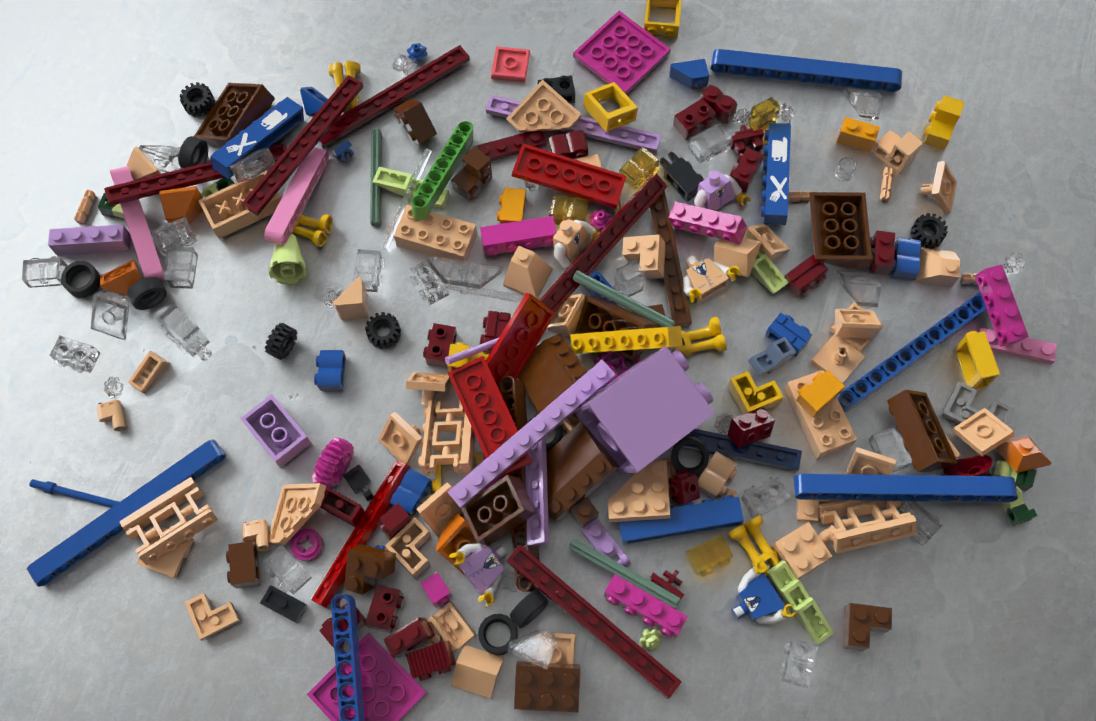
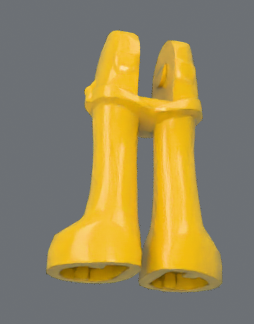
M355 61L344 62L346 77L349 75L355 78L356 75L360 74L361 65ZM335 62L328 67L329 75L335 79L336 89L343 82L344 70L341 62ZM359 93L351 102L352 108L358 106Z
M301 214L292 234L312 240L315 246L322 247L327 241L326 234H330L332 230L333 218L331 215L323 214L320 220ZM303 224V225L312 227V228H314V229H317V231H312V230H309V229L300 227V225Z
M712 317L705 328L689 332L681 331L682 343H685V345L674 348L681 352L683 356H690L691 353L710 349L726 351V340L724 335L721 334L718 317ZM715 336L710 340L691 344L693 340Z
M761 515L756 516L728 533L730 538L738 541L748 553L753 562V567H755L756 562L760 559H764L760 562V566L763 569L767 566L764 562L768 560L772 568L780 563L778 553L773 551L761 532L760 527L763 524ZM747 531L752 536L754 541L757 543L758 547L760 548L763 554L759 555L754 545L750 541L747 535ZM769 569L765 572H760L761 574L764 573L767 578L769 577V575L767 574V571H769Z

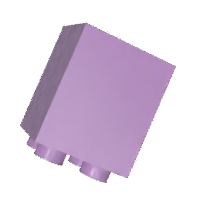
M666 346L645 356L598 391L574 412L579 421L585 424L620 466L616 470L618 475L639 472L715 414L709 406L713 402L711 393L702 383L697 382L695 385L685 373L689 369V364L677 349L670 352Z

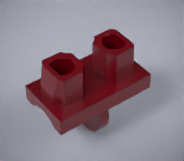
M741 125L740 131L735 132V135L731 136L730 149H734L737 155H740V153L744 154L746 146L750 145L754 151L762 150L763 129L753 131V128L747 129L746 125Z
M665 570L663 576L669 579L668 582L654 572L650 576L652 578L651 582L660 587L663 586L680 599L685 595L671 585L675 583L680 587L683 581L677 578L679 571L675 570L671 574Z

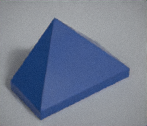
M302 87L300 89L306 115L317 113L328 100L327 97L313 87Z

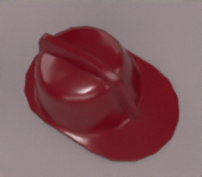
M978 455L957 459L958 464L943 469L946 476H991L990 467L993 460L988 455Z

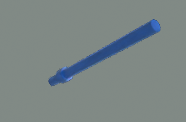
M32 479L29 483L30 487L41 489L44 493H56L110 508L119 503V501L57 486L56 483L50 481L42 482Z

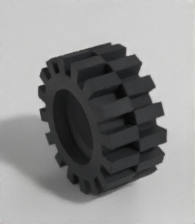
M196 82V85L190 83V87L186 85V90L182 89V94L179 96L185 111L196 117V114L198 117H201V113L206 115L207 110L210 112L215 100L209 87L205 86L204 83L200 85L199 82ZM203 96L200 102L191 103L193 98Z
M926 213L925 216L922 214L916 219L911 228V238L920 240L921 247L923 245L925 248L931 246V249H934L936 246H940L948 233V226H944L946 224L945 220L941 222L942 217L936 218L934 213L932 216H930V213ZM925 226L931 227L936 232V235H926L922 228Z
M381 312L380 316L376 313L375 318L371 316L370 321L367 320L365 330L368 340L374 347L378 346L379 349H382V346L388 349V345L393 347L394 342L398 343V337H401L399 322L390 313L385 315V312ZM381 325H388L390 333L386 336H379L376 334L377 328Z
M279 323V325L275 326V330L272 329V334L266 340L265 352L282 360L286 358V355H289L290 350L292 351V346L296 343L295 340H297L298 332L284 323Z

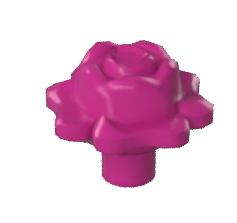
M603 209L600 211L595 210L593 215L589 217L591 220L590 225L595 226L597 230L604 229L611 221L610 214L606 213Z

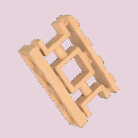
M428 400V406L424 410L426 423L422 426L424 440H421L420 443L422 457L418 459L419 468L423 470L425 476H428L429 472L436 474L437 465L453 464L456 473L463 470L464 474H469L473 471L476 435L461 402H459V408L443 409L441 401H437V404H434L433 400ZM436 415L438 419H446V422H435ZM454 418H464V426L462 421H454ZM457 431L456 441L439 442L440 432ZM432 447L434 452H442V455H431ZM450 451H461V460L458 454H450Z
M191 477L119 521L131 540L138 536L141 537L144 545L135 551L145 565L157 561L159 557L174 550L178 545L193 538L195 534L210 527L218 520L208 504L201 509L198 508L195 500L203 496V494ZM188 500L190 505L180 510L178 506ZM195 511L197 516L187 522L185 517ZM176 513L180 522L163 531L159 523ZM153 523L154 528L145 533L143 528ZM159 534L161 539L151 545L149 540Z
M838 500L819 505V519L823 525L833 523L836 527L835 530H831V541L834 542L836 553L916 535L917 520L914 515H911L910 512L899 514L896 509L901 506V501ZM886 507L887 510L880 511L879 508ZM867 514L873 515L874 521L861 524L857 518ZM844 516H847V517H848V519H843V520H841V519L839 518V517H844ZM891 517L893 520L886 521L884 518ZM853 526L854 529L846 531V527Z

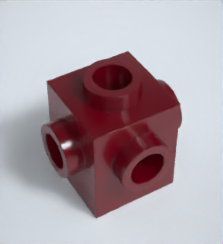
M679 471L675 476L668 478L672 501L687 504L700 498L697 475L690 474L688 471Z

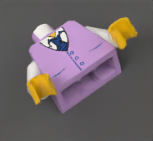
M711 171L709 177L699 183L694 203L697 207L716 211L735 199V195H737V203L745 206L743 204L744 198L748 202H751L749 196L742 194V189L734 178L729 175H723L718 171Z
M480 543L466 544L456 553L450 554L449 557H456V563L453 565H459L477 592L481 594L484 592L483 595L478 597V601L481 602L485 599L486 605L484 607L492 605L494 602L493 596L498 589L502 572L504 571L499 561L507 555V552L502 545H499L492 551L489 546Z

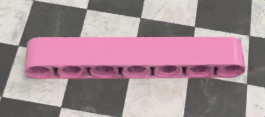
M314 147L299 165L265 229V241L285 245L328 163L329 150Z
M128 166L110 170L114 185L133 181ZM140 200L120 204L144 278L157 277L161 281H165Z

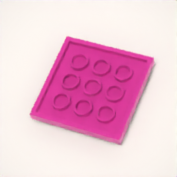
M618 11L573 52V57L607 84L615 82L627 95L670 54L671 49L621 11Z
M368 632L359 641L365 721H401L427 692L412 679V676ZM347 663L345 665V672L350 675L352 666ZM335 665L307 695L331 721H340ZM349 685L346 692L350 697L353 696L354 689ZM350 707L348 715L352 719L355 718L356 712Z

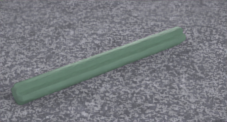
M373 129L371 131L370 223L372 226L380 225L381 187L372 182L378 168L381 167L382 133L380 129Z
M576 271L573 276L575 282L638 315L658 323L661 327H671L675 324L674 320L580 271Z
M577 539L571 541L569 545L570 550L610 573L618 575L674 609L678 606L680 598L581 541Z

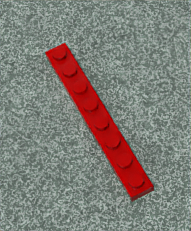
M394 462L311 601L324 608H327L331 603L336 591L345 581L348 550L359 544L366 545L371 533L377 528L380 517L386 513L392 496L400 486L407 471L411 468L406 463Z

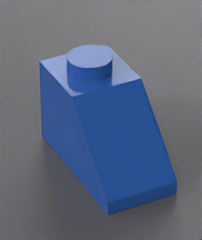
M705 59L670 64L669 76L690 89L708 86L709 72Z

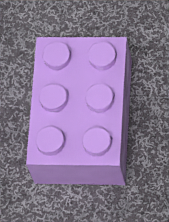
M272 394L240 418L280 468L312 444L306 434Z

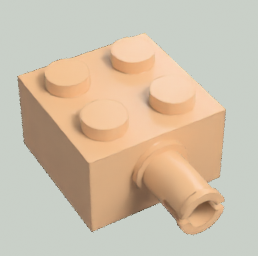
M807 522L776 541L771 548L778 553L780 562L782 560L787 562L794 576L799 580L833 557L825 544L831 541V530L836 528L831 525L826 530L817 534L811 524Z

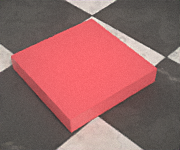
M496 46L491 79L526 82L530 50Z

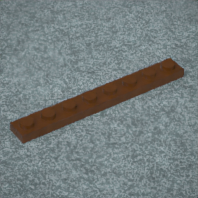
M664 190L649 207L654 235H660L665 242L663 282L670 317L674 320V326H687L692 324L687 296L684 292L683 276L672 223L668 218L670 213Z

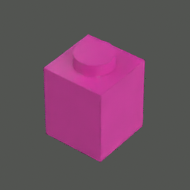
M438 572L420 583L435 607L438 605L442 607L450 601L449 598L452 597V594Z

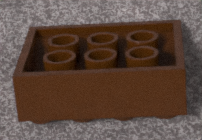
M228 83L193 137L202 139L208 145L220 149L242 130L249 127L252 122L263 116L271 108L275 97L263 84Z
M810 192L815 261L846 269H867L872 260L865 192Z
M559 333L542 341L534 349L519 374L518 380L523 382L524 390L539 414L585 375L587 371L562 333Z
M582 421L546 453L548 513L555 521L564 519L571 512L573 506L588 497L620 468Z

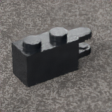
M674 152L668 153V158L672 161V164L664 157L659 159L661 166L665 170L664 179L687 203L697 195L698 185L704 178L701 174H697L694 171L690 162L685 161L682 157L679 158Z

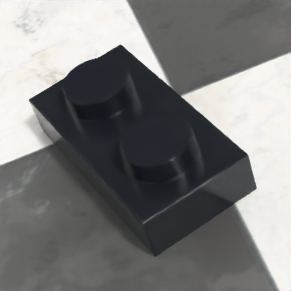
M272 585L269 586L260 602L261 605L295 623L298 622L307 606L304 602Z

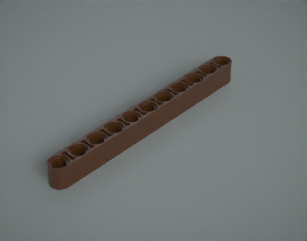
M505 376L500 380L499 390L519 431L527 424L524 384L516 378ZM525 467L508 474L520 478L526 489ZM525 520L524 524L521 523L511 530L513 552L521 545L540 561L539 546L530 547L527 545V520ZM514 569L515 584L518 590L523 592L537 590L532 583L528 586V580Z

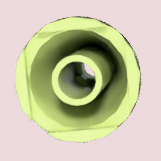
M292 233L284 246L275 245L269 266L270 278L272 279L273 277L277 283L286 285L298 283V280L302 277L304 279L307 274V268L297 238Z

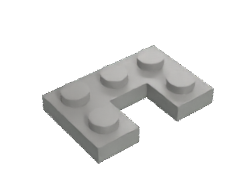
M959 381L942 416L960 424L979 412L970 406L977 390ZM995 400L989 411L1007 425L1014 408Z

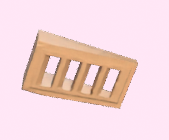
M149 351L128 383L140 392L145 393L165 370L169 362L157 353ZM149 366L153 368L152 372L147 369ZM145 372L149 377L146 378L142 374ZM138 378L144 381L143 385L137 381Z

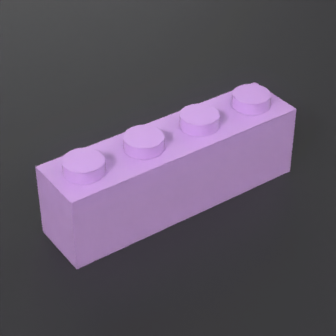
M123 224L49 229L48 246L56 255L130 251L131 236Z

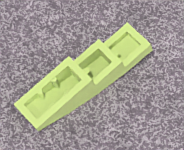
M379 167L372 182L391 192L412 199L423 180L413 178L412 174ZM444 189L435 207L444 209L450 194L449 190Z
M758 251L751 274L774 294L789 282L766 253L763 255Z
M782 560L767 571V574L787 604H795L790 607L793 613L798 612L796 618L817 645L834 634L815 600L810 598L801 581L794 576L787 562Z

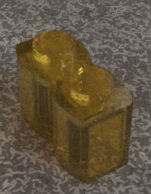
M770 97L751 108L748 125L750 128H753V131L760 129L764 131L769 128V123H776L780 110L778 101Z
M642 147L621 167L619 173L626 175L625 182L633 189H637L647 181V177L657 173L659 170V159Z
M552 195L549 216H553L556 225H560L562 221L568 219L572 221H586L588 200Z
M722 534L685 552V556L695 575L701 574L702 577L712 573L713 567L719 565L722 568L730 564V559L733 557Z

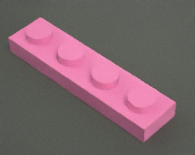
M981 327L977 330V333L985 331L992 351L1050 364L1055 362L1057 344L1026 338L1018 343L1000 347L995 330Z

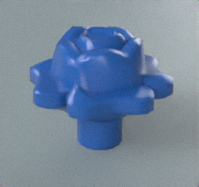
M421 43L412 44L407 49L408 58L413 59L415 62L422 61L428 54L426 51L427 47L422 46Z

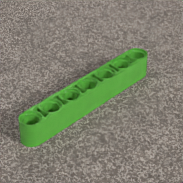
M462 121L457 125L412 198V215L415 219L424 220L429 216L462 158L473 142L472 123Z

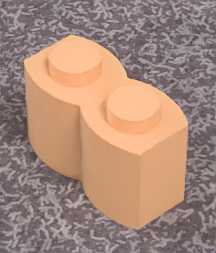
M716 451L698 480L699 490L715 500L718 495L722 497L727 489L725 483L728 479L732 481L738 471L735 469L737 463Z

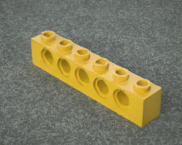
M681 326L570 334L571 348L574 353L682 346Z

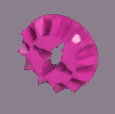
M313 529L299 530L290 541L292 554L302 561L312 560L319 556L323 548L321 536ZM309 539V543L313 546L308 547L307 550L304 551L305 548L300 544L306 543V541Z

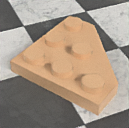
M542 80L506 120L519 132L569 130L582 117V114Z
M667 461L649 463L642 470L636 472L608 500L609 522L671 518Z
M320 483L283 485L269 532L268 542L272 545H285L321 506L326 486Z

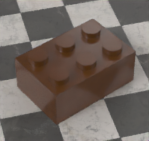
M510 475L499 480L462 508L476 542L491 545L537 513L521 479Z
M517 661L514 709L579 712L580 664Z

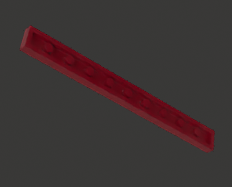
M461 45L453 48L342 114L319 143L325 148L470 61V56Z
M349 75L345 78L241 203L243 208L257 216L262 212L363 89L362 82Z
M285 143L269 147L235 175L273 166L287 149ZM207 162L106 187L104 191L109 205L114 206L157 195L159 191L185 188L221 179L224 176L212 168V162Z
M653 173L541 297L540 302L554 313L580 286L579 283L573 280L576 271L589 275L668 187L657 173Z
M519 545L506 560L510 566L664 697L669 699L682 682L523 546Z

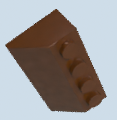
M586 296L575 332L580 334L657 328L658 323L600 296ZM646 349L615 352L636 361Z
M906 389L887 400L889 412L894 416L897 423L896 428L904 439V446L910 453L912 465L917 472L929 473L958 464L927 393Z

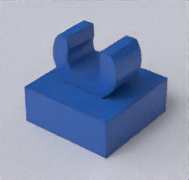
M346 140L331 151L335 157L340 155V159L343 162L347 161L344 157L345 153H349L351 157L354 156V152L348 149L352 146L349 140Z

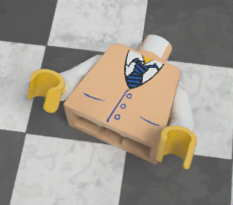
M570 219L562 221L560 229L553 237L554 257L564 269H568L591 240L590 237L592 236L594 240L599 232H595V229L585 221H572Z
M691 256L686 260L689 269L686 270L683 279L684 292L690 297L692 303L694 299L698 303L725 288L729 280L728 277L735 281V275L741 276L739 267L733 266L729 268L717 262H712L709 258L699 262L695 256Z

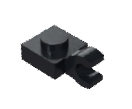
M360 464L343 475L354 493L360 490L367 501L374 497L367 487L371 480Z

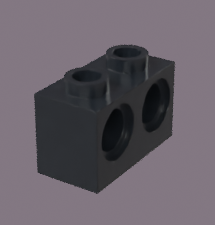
M572 75L542 79L569 104L575 103V88Z

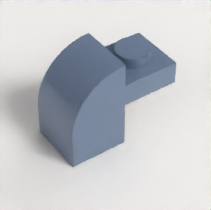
M786 337L772 342L765 351L752 356L748 362L758 376L765 373L770 374L784 365L796 351Z

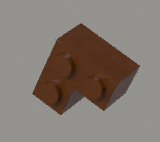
M409 99L393 109L395 120L398 124L401 123V125L407 127L409 131L407 135L412 142L421 144L437 135L422 102Z
M473 147L462 158L463 168L451 179L452 189L468 201L472 197H476L480 189L484 185H488L492 180L491 160L476 147Z
M363 544L348 550L344 590L363 595L374 588L375 578L383 580L395 572L396 553Z
M856 603L846 605L844 607L843 649L858 651L869 649L870 631L886 633L892 629V608Z

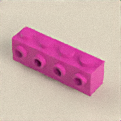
M675 202L668 217L672 226L678 230L741 244L748 229L744 219L740 216Z
M553 216L480 227L484 256H493L505 252L512 253L516 251L518 246L531 250L537 247H550L554 245L553 237L556 234Z
M1003 265L986 268L976 274L975 278L1000 347L1018 343L1028 338L1027 330Z
M614 574L604 592V597H606L609 603L615 606L617 604L625 608L624 611L632 616L637 615L650 627L656 626L661 629L660 632L669 638H672V636L676 638L688 617Z

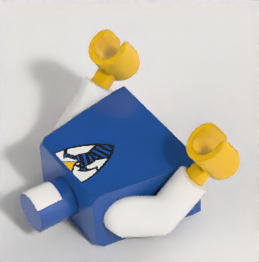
M760 559L756 562L755 567L743 576L738 586L739 594L736 598L740 604L731 609L733 615L737 620L747 615L751 622L757 621L759 624L772 625L787 619V617L797 616L798 612L793 614L789 612V608L795 604H787L785 606L766 575L760 573L769 569V565L765 569L761 568L760 562L764 559Z

